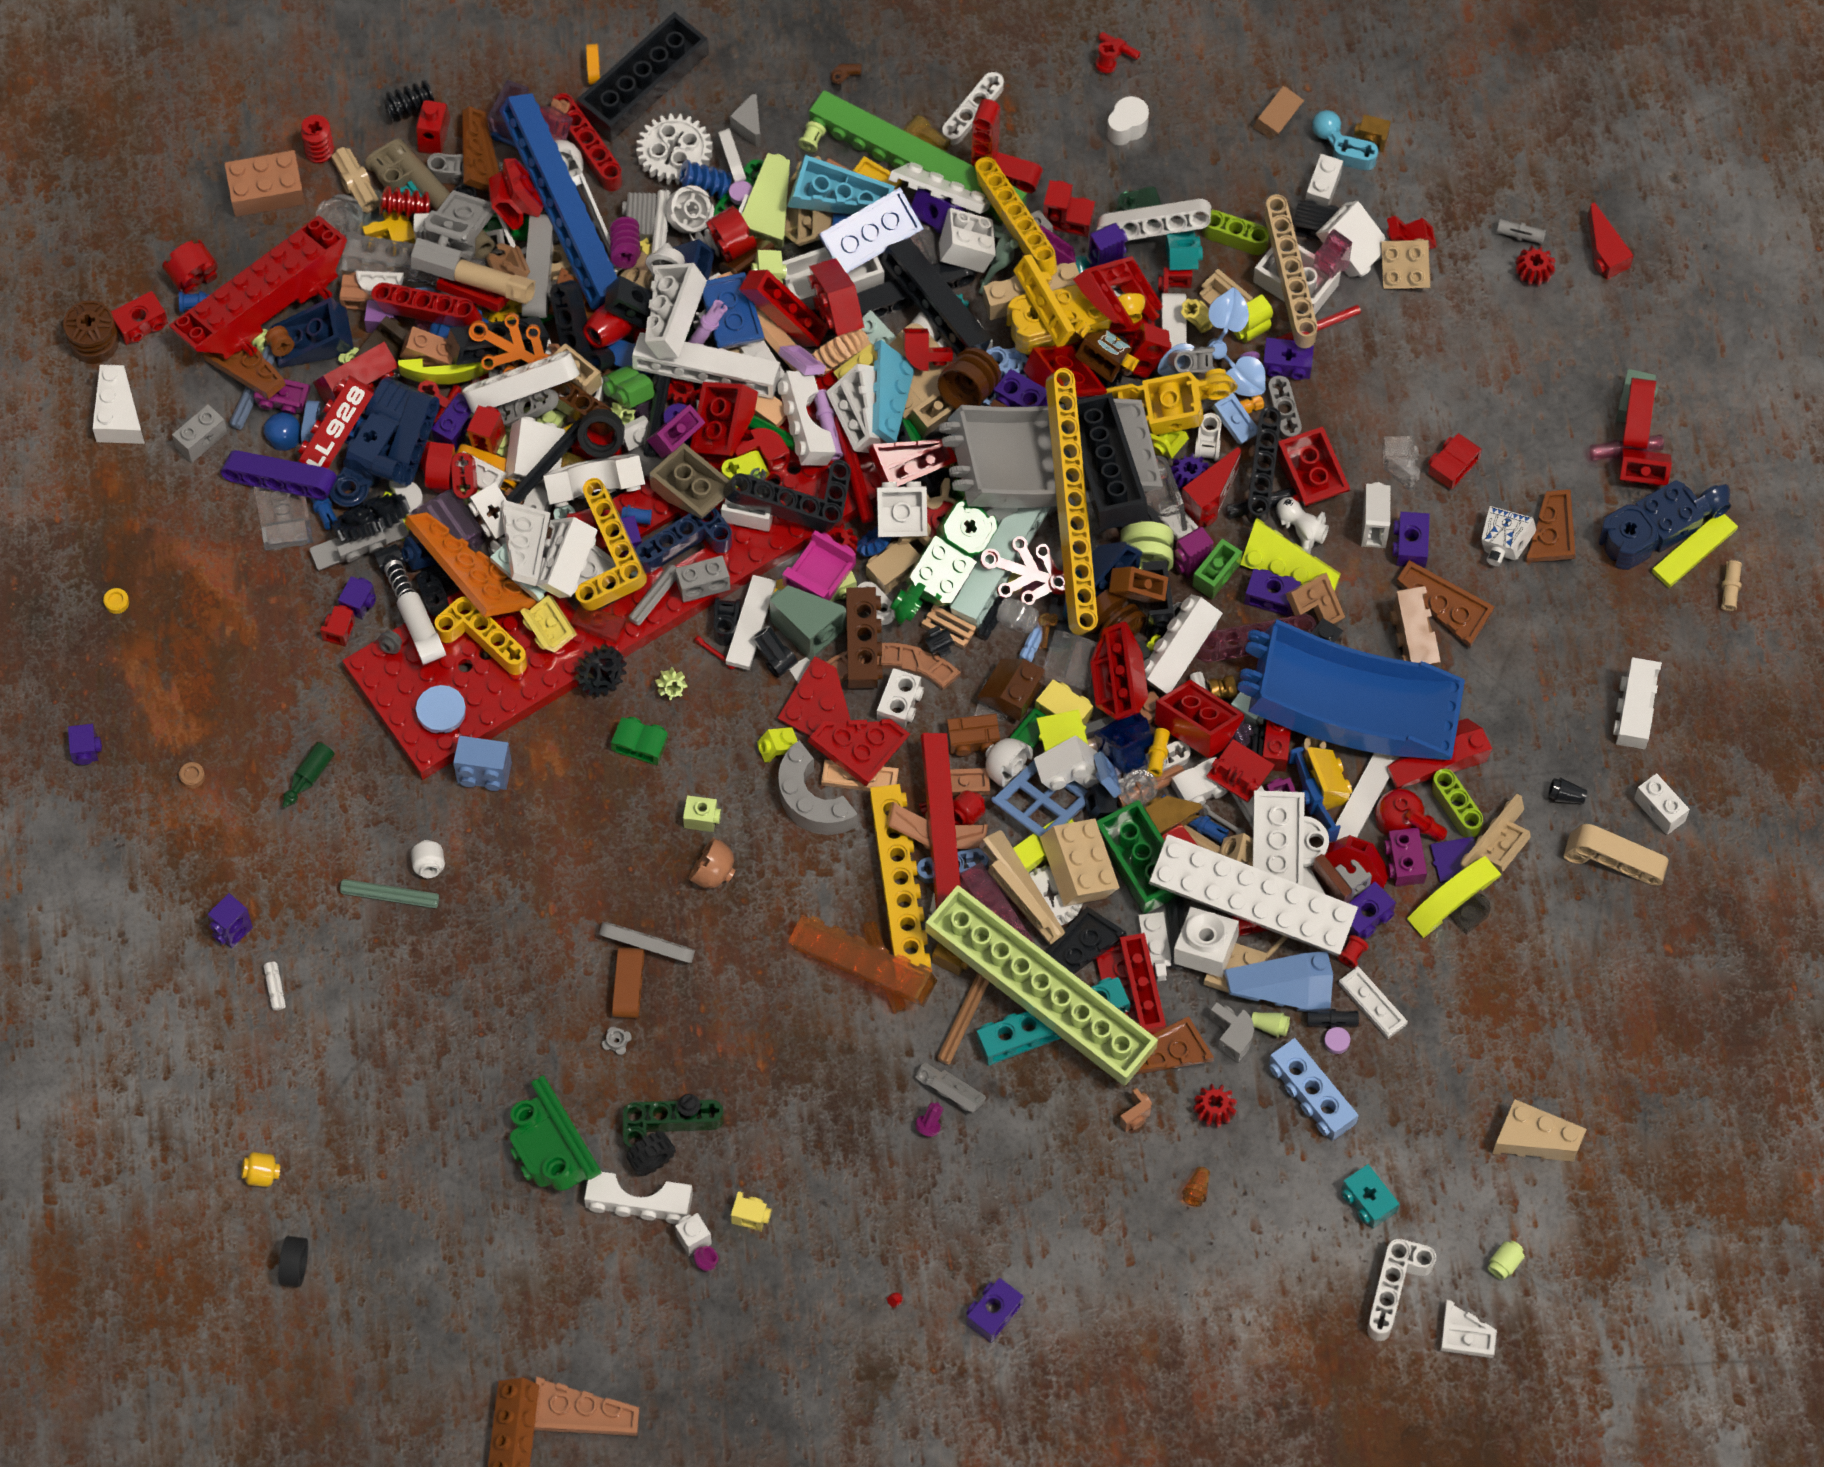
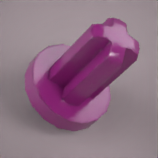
M930 1103L925 1115L917 1118L915 1127L921 1134L930 1137L939 1134L941 1126L938 1121L943 1113L940 1103Z

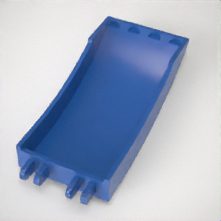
M1278 619L1273 622L1265 633L1254 629L1249 631L1248 639L1251 642L1246 644L1245 649L1247 653L1259 659L1256 671L1245 668L1240 672V678L1243 681L1239 682L1238 690L1251 697L1248 712L1304 735L1362 751L1403 757L1450 760L1452 758L1465 679L1424 661L1416 663L1392 659L1345 647L1317 637Z

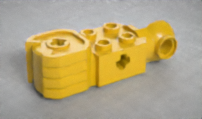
M1077 284L1053 290L1063 310H1071L1074 318L1070 322L1073 327L1082 319L1091 327L1088 332L1110 329L1112 321L1093 306ZM1137 293L1120 295L1118 299L1133 323L1135 324L1142 319L1141 313L1145 307V297ZM1027 294L1013 297L1007 307L1006 325H1011V337L1015 342V350L1029 355L1034 347L1054 346L1055 342ZM1074 332L1065 345L1079 342L1077 332Z
M1212 369L1205 373V379L1197 380L1189 371L1144 380L1141 386L1126 384L1106 388V394L1112 393L1113 398L1142 400L1150 433L1152 431V434L1160 435L1200 427L1204 420L1201 400L1208 398L1211 400L1225 399L1237 390L1238 385L1231 376L1226 374V370Z

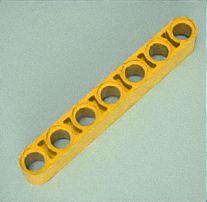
M990 157L980 158L975 163L978 185L1013 238L1018 241V246L1024 255H1032L1041 272H1049L1050 276L1055 275L1058 268L1054 248L996 161Z

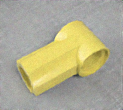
M1187 299L1182 303L1181 314L1200 333H1204L1214 326L1209 319V309L1203 301Z

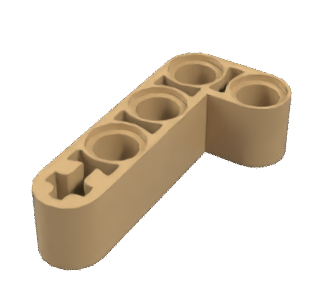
M1582 824L1569 834L1564 852V858L1569 862L1583 864L1592 859L1655 886L1662 885L1669 862L1668 858L1662 854L1592 824Z

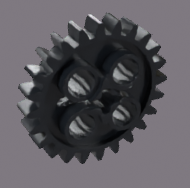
M394 493L390 496L389 494L383 497L377 496L368 499L365 503L362 502L357 507H350V511H345L342 516L337 517L338 520L333 522L334 525L332 527L337 539L341 541L346 540L348 542L351 539L356 541L360 537L365 539L366 537L374 536L377 532H384V529L391 528L392 524L399 523V519L405 518V514L409 513L410 506L405 495L402 496V494L397 495Z

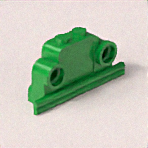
M540 1076L537 1080L532 1081L531 1085L538 1097L531 1101L523 1100L516 1103L510 1113L513 1123L518 1127L510 1135V1140L514 1146L510 1151L517 1162L523 1161L524 1165L520 1168L527 1180L533 1178L536 1185L540 1187H546L551 1184L554 1189L564 1191L582 1180H591L602 1174L545 1076Z

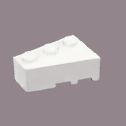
M575 517L550 520L549 527L553 530L551 539L548 538L545 541V547L548 548L546 559L542 558L536 586L559 598L572 597L578 588L577 581L587 565L586 559L589 551L595 545V536L598 530Z
M1632 657L1626 677L1622 676L1619 691H1623V698H1618L1616 713H1620L1619 721L1615 720L1613 735H1617L1616 745L1646 749L1654 711V698L1658 685H1656L1657 677L1661 670L1662 662Z

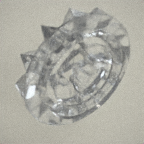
M1143 768L1141 770L1132 769V772L1124 774L1123 780L1119 783L1122 791L1120 797L1127 805L1140 800L1141 804L1145 806L1155 798L1158 790L1155 776ZM1136 780L1143 785L1140 787V795L1132 789L1135 787Z

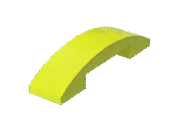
M422 359L398 360L400 375L418 382L429 380L436 384H454L478 378L489 372V370L482 367L481 362L424 367ZM485 361L484 363L487 366H491L493 361Z
M1484 856L1441 886L1407 920L1425 938L1443 923V919L1479 890L1483 891L1502 875L1490 860Z

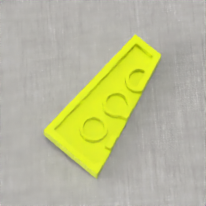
M1257 518L1255 520L1240 565L1251 569H1266L1279 576H1291L1300 581V585L1319 574L1327 573L1335 592L1341 573L1317 557H1313L1304 551L1302 547L1292 543L1283 537L1281 533L1265 525L1260 519Z

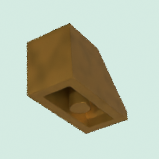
M1167 795L1163 798L1156 797L1152 799L1145 808L1161 836L1179 824H1182L1184 827L1204 815V809L1200 803Z

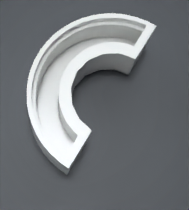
M637 454L616 455L583 461L552 470L543 476L549 504H554L555 507L566 506L569 504V500H574L576 497L578 499L586 498L583 493V485L591 478L600 479L609 493L616 491L618 488H626L627 492L641 489L640 485L645 484L640 457Z

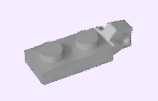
M926 1062L921 1065L916 1075V1078L924 1085L935 1088L940 1095L949 1097L957 1102L962 1109L972 1113L981 1107L986 1099L984 1094L946 1070L940 1072Z

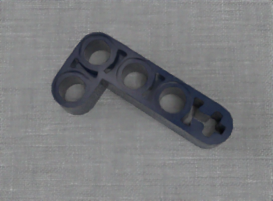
M417 390L410 394L389 455L379 454L373 460L372 473L374 475L403 486L411 485L439 410L440 401L438 397Z
M713 508L702 519L689 513L638 545L635 551L645 573H651L704 539L715 552L725 553L729 551L732 547V530L716 508ZM705 518H710V519H712V520L709 521V522H704V521H702V520L705 519ZM684 531H691V532H692L691 534H688V535L682 534V532H684ZM718 536L726 537L723 540L716 539ZM665 543L672 544L670 547L662 546Z

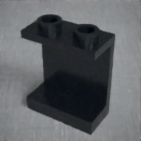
M1167 560L1142 562V570L1168 577L1166 599L1160 602L1161 610H1149L1145 629V636L1160 635V637H1163L1168 630L1169 622L1174 616Z

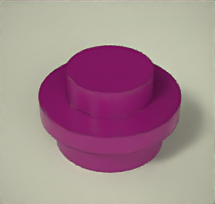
M701 1246L694 1251V1260L699 1268L711 1271L718 1262V1255L712 1247Z

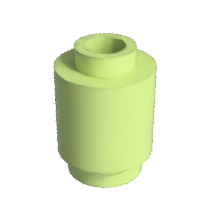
M1504 1241L1489 1260L1488 1270L1498 1279L1505 1280L1506 1277L1512 1275L1525 1258L1523 1254L1524 1249L1515 1241Z

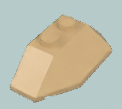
M819 156L813 157V158H816V159L821 160V158H820ZM798 162L797 171L791 177L788 184L787 205L801 162ZM790 207L786 209L784 235L798 246L819 240L818 234L833 226V212Z

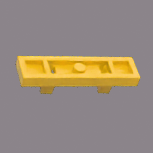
M1025 255L1013 271L1056 346H1065L1068 339L1075 332L1070 322L1074 316L1071 310H1063L1048 283L1052 278L1049 272H1041L1032 255Z

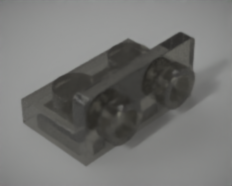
M1476 893L1448 916L1465 934H1468L1489 917L1491 910L1490 902L1483 894L1479 895Z

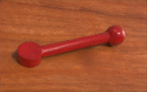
M700 636L694 639L696 644L703 646L726 663V657L704 642ZM727 665V667H728L729 669H735V668H736V667H734V666Z

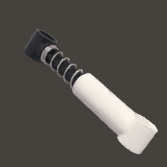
M397 543L375 551L374 555L382 574H386L389 578L392 589L395 591V596L398 598L397 607L406 623L423 665L446 656L444 647L431 623L421 597L411 588L412 584L408 582L409 577L405 575L406 571L403 567L405 562Z

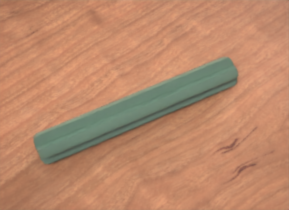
M343 879L340 885L342 894L437 908L439 904V894L348 879Z

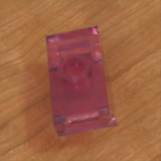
M1333 229L1328 234L1324 244L1315 253L1313 266L1331 279L1338 272H1344L1349 267L1352 241Z

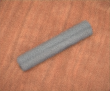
M672 564L667 567L629 615V620L632 623L640 625L676 581L675 568L678 567Z

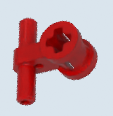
M1101 32L1098 39L1102 43L1098 47L1099 57L1096 59L1095 67L1100 72L1111 73L1116 69L1117 63L1115 60L1122 53L1137 60L1141 56V52L1127 45V41L1119 37L1116 39L1105 32Z
M429 380L421 382L417 388L421 392H428L430 395L439 398V412L436 415L433 426L455 396L462 392L460 386L454 385L446 398L439 394L437 384Z

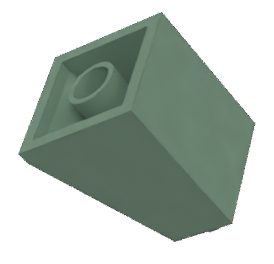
M787 585L784 589L774 592L770 598V621L811 661L814 656H817L846 631V608L840 604Z

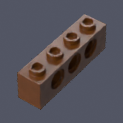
M876 587L846 588L848 688H878V680L883 679L882 665H878L877 656H882V642H877V633H882L881 619H877L876 610H881V596H876ZM865 611L868 612L870 616L867 618H861L858 616V613ZM866 634L870 636V639L862 641L858 637ZM866 657L869 658L871 662L868 664H862L859 662V659Z

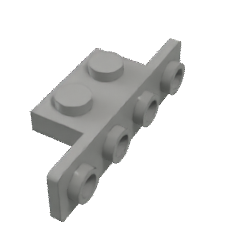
M399 519V523L392 524L391 528H385L384 532H377L374 536H369L365 539L360 537L356 541L351 539L346 542V540L341 541L334 538L311 547L310 553L317 570L321 571L344 561H354L360 558L362 554L374 553L384 548L383 546L408 537L409 533L403 519Z

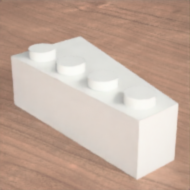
M694 263L653 265L655 279L651 282L653 296L649 300L651 314L647 318L645 343L658 359L679 358L707 280Z

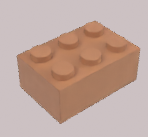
M295 150L225 162L235 217L305 205Z

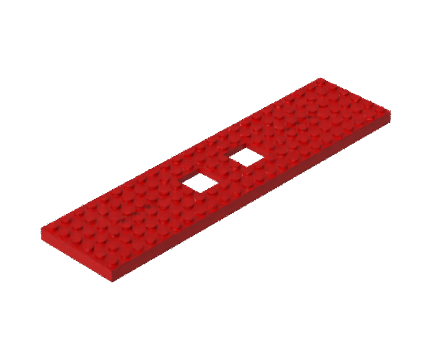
M834 369L824 376L815 378L818 390H829L838 381L834 374ZM813 399L811 404L806 406L807 412L811 420L821 427L820 421L816 419L817 408ZM787 418L779 428L790 433ZM746 429L740 442L750 440L751 429ZM790 450V462L770 471L768 477L764 480L768 481L776 478L780 481V486L818 498L822 475L834 461H830L828 465H801L796 452ZM856 451L873 508L877 505V487H882V482L870 453ZM698 454L720 473H722V464L728 459H733V455ZM792 466L800 468L798 474H790L787 470ZM645 479V484L640 485L641 489L630 492L625 491L612 499L620 517L623 506L628 507V505H631L632 508L652 510L650 525L637 523L641 538L679 515L683 518L689 514V512L664 500L651 489L650 480ZM850 480L843 517L836 525V528L860 516ZM829 493L830 496L835 499V496ZM725 498L715 507L720 515L722 504H725ZM780 500V502L786 506L785 502ZM803 507V510L809 513L808 510ZM610 510L603 511L604 516H607ZM773 516L769 532L727 523L732 530V547L729 551L725 553L715 552L704 539L700 542L704 549L675 566L682 567L723 555L730 576V590L683 602L677 582L675 581L640 625L632 623L629 620V615L663 574L664 570L662 567L651 573H646L647 580L642 588L623 596L584 621L581 620L565 597L559 598L549 592H545L544 598L547 595L554 598L577 633L574 638L555 653L547 649L543 650L538 646L535 641V633L525 626L522 621L524 617L520 611L490 616L525 650L527 668L519 675L507 672L493 657L488 660L482 659L480 654L485 650L466 632L451 643L441 641L446 656L423 665L406 623L392 630L402 639L401 649L398 653L384 652L380 648L377 639L342 660L343 667L420 778L424 780L454 762L459 736L490 740L578 687V682L574 679V676L578 673L574 668L581 665L578 659L586 657L585 651L591 653L593 652V646L600 649L601 645L605 644L608 648L613 646L624 658L715 604L716 597H720V600L751 582L753 575L761 576L807 548L812 540V533L816 529ZM705 518V519H703L702 521H704V522H709V521H711L712 519H710V518ZM598 529L595 536V545L612 557L600 529ZM718 536L716 539L723 540L726 537ZM622 552V553L620 554L619 558H624V557H626V556H623V552ZM459 590L447 597L449 606L458 598L466 597L465 594ZM463 610L460 614H468L470 611ZM427 611L431 623L436 631L435 619L437 616H431ZM447 625L442 627L441 629L449 630L450 628H452V626ZM479 626L477 627V630H484L487 627ZM496 642L493 645L501 646V642ZM464 663H469L473 666L468 672L460 671L459 667ZM439 685L450 686L459 691L464 698L466 706L465 719L452 732L432 733L425 729L418 721L416 712L417 700L430 687Z

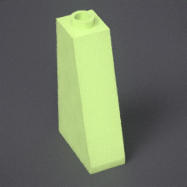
M768 153L742 216L750 228L748 229L750 232L749 237L753 235L755 239L759 238L770 241L774 244V248L782 250L784 246L790 160L780 154L773 155Z

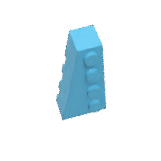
M805 155L799 166L787 207L854 214L893 192L895 186Z

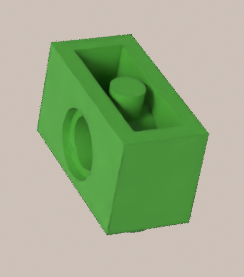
M1222 538L1194 573L1192 587L1213 600L1240 566L1242 551Z

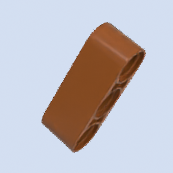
M618 948L613 996V1017L639 1018L644 967L643 948Z

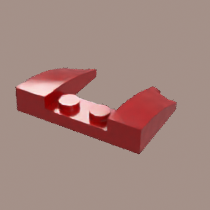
M1132 256L1087 268L1073 278L1081 292L1093 306L1115 324H1123L1129 329L1134 326L1133 321L1112 289L1120 287L1125 294H1142L1145 297V307L1142 312L1152 321H1155L1160 316L1155 309L1159 311L1163 308V305Z

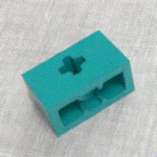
M1369 1164L1343 1181L1342 1195L1349 1204L1353 1203L1358 1210L1357 1214L1364 1224L1368 1223L1372 1229L1398 1212L1400 1203Z

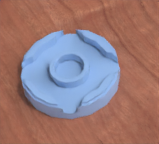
M439 685L430 687L417 700L416 712L418 721L425 729L432 733L452 732L465 719L466 706L464 698L459 691L450 686Z

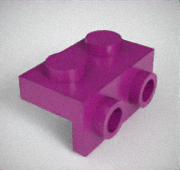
M284 379L286 385L269 400L257 392L254 393V399L259 407L266 410H272V408L282 409L281 411L284 413L295 415L296 413H304L311 387L309 384Z

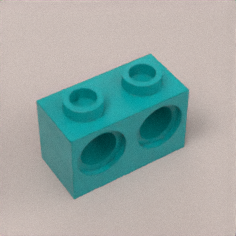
M1194 230L1165 234L1169 269H1198V260H1203L1200 236H1196Z

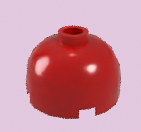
M1397 788L1388 791L1380 798L1375 809L1378 829L1388 836L1389 831L1417 828L1405 819V814L1408 813L1410 808H1414L1425 816L1422 800L1414 792L1407 789Z

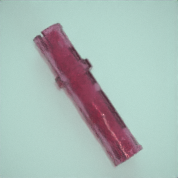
M1661 434L1650 436L1647 449L1622 446L1623 441L1614 439L1609 443L1590 445V449H1593L1590 450L1592 460L1607 457L1616 459L1620 458L1622 448L1642 451L1663 450L1664 439Z

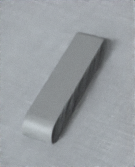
M540 214L539 217L530 215L526 262L530 273L527 278L535 280V294L533 299L527 304L522 303V317L547 318L555 230L547 214Z

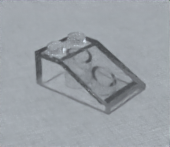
M254 487L265 551L313 543L310 518L304 496Z

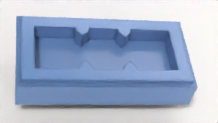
M1101 751L1093 755L1098 770L1095 774L1099 782L1106 787L1114 798L1122 794L1113 764Z

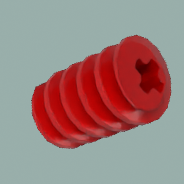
M321 115L306 117L301 123V135L306 158L313 163L326 162L334 153L330 124Z
M386 186L381 195L379 215H381L384 209H386L388 216H391L393 210H396L397 218H400L402 212H405L406 219H409L412 213H429V194L424 191L420 197L419 191L414 190L412 195H410L409 189L405 188L401 195L399 187H396L392 193L390 186Z

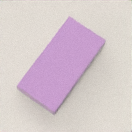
M800 345L780 347L778 355L802 374L817 375L825 373L826 366Z

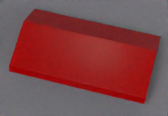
M1145 933L1120 937L1119 945L1113 946L1096 958L1100 981L1105 978L1114 979L1119 977L1130 1002V1012L1128 1013L1127 1011L1125 1014L1153 1035L1166 1028V1023Z

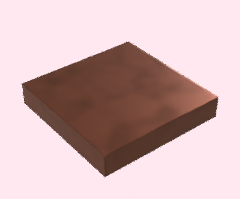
M1324 854L1316 857L1312 872L1325 894L1350 903L1352 895L1350 887Z

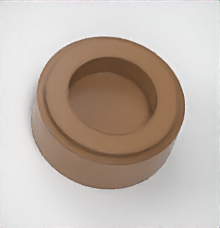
M189 762L181 767L179 777L185 787L197 788L204 782L205 773L200 764Z

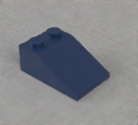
M331 297L271 326L272 328L275 326L285 327L288 331V336L294 341V348L291 352L284 356H277L279 367L331 359L354 349L347 309Z

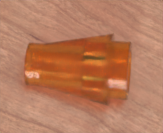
M1197 1167L1195 1173L1183 1189V1201L1188 1205L1199 1207L1207 1200L1208 1183L1211 1174L1207 1168Z

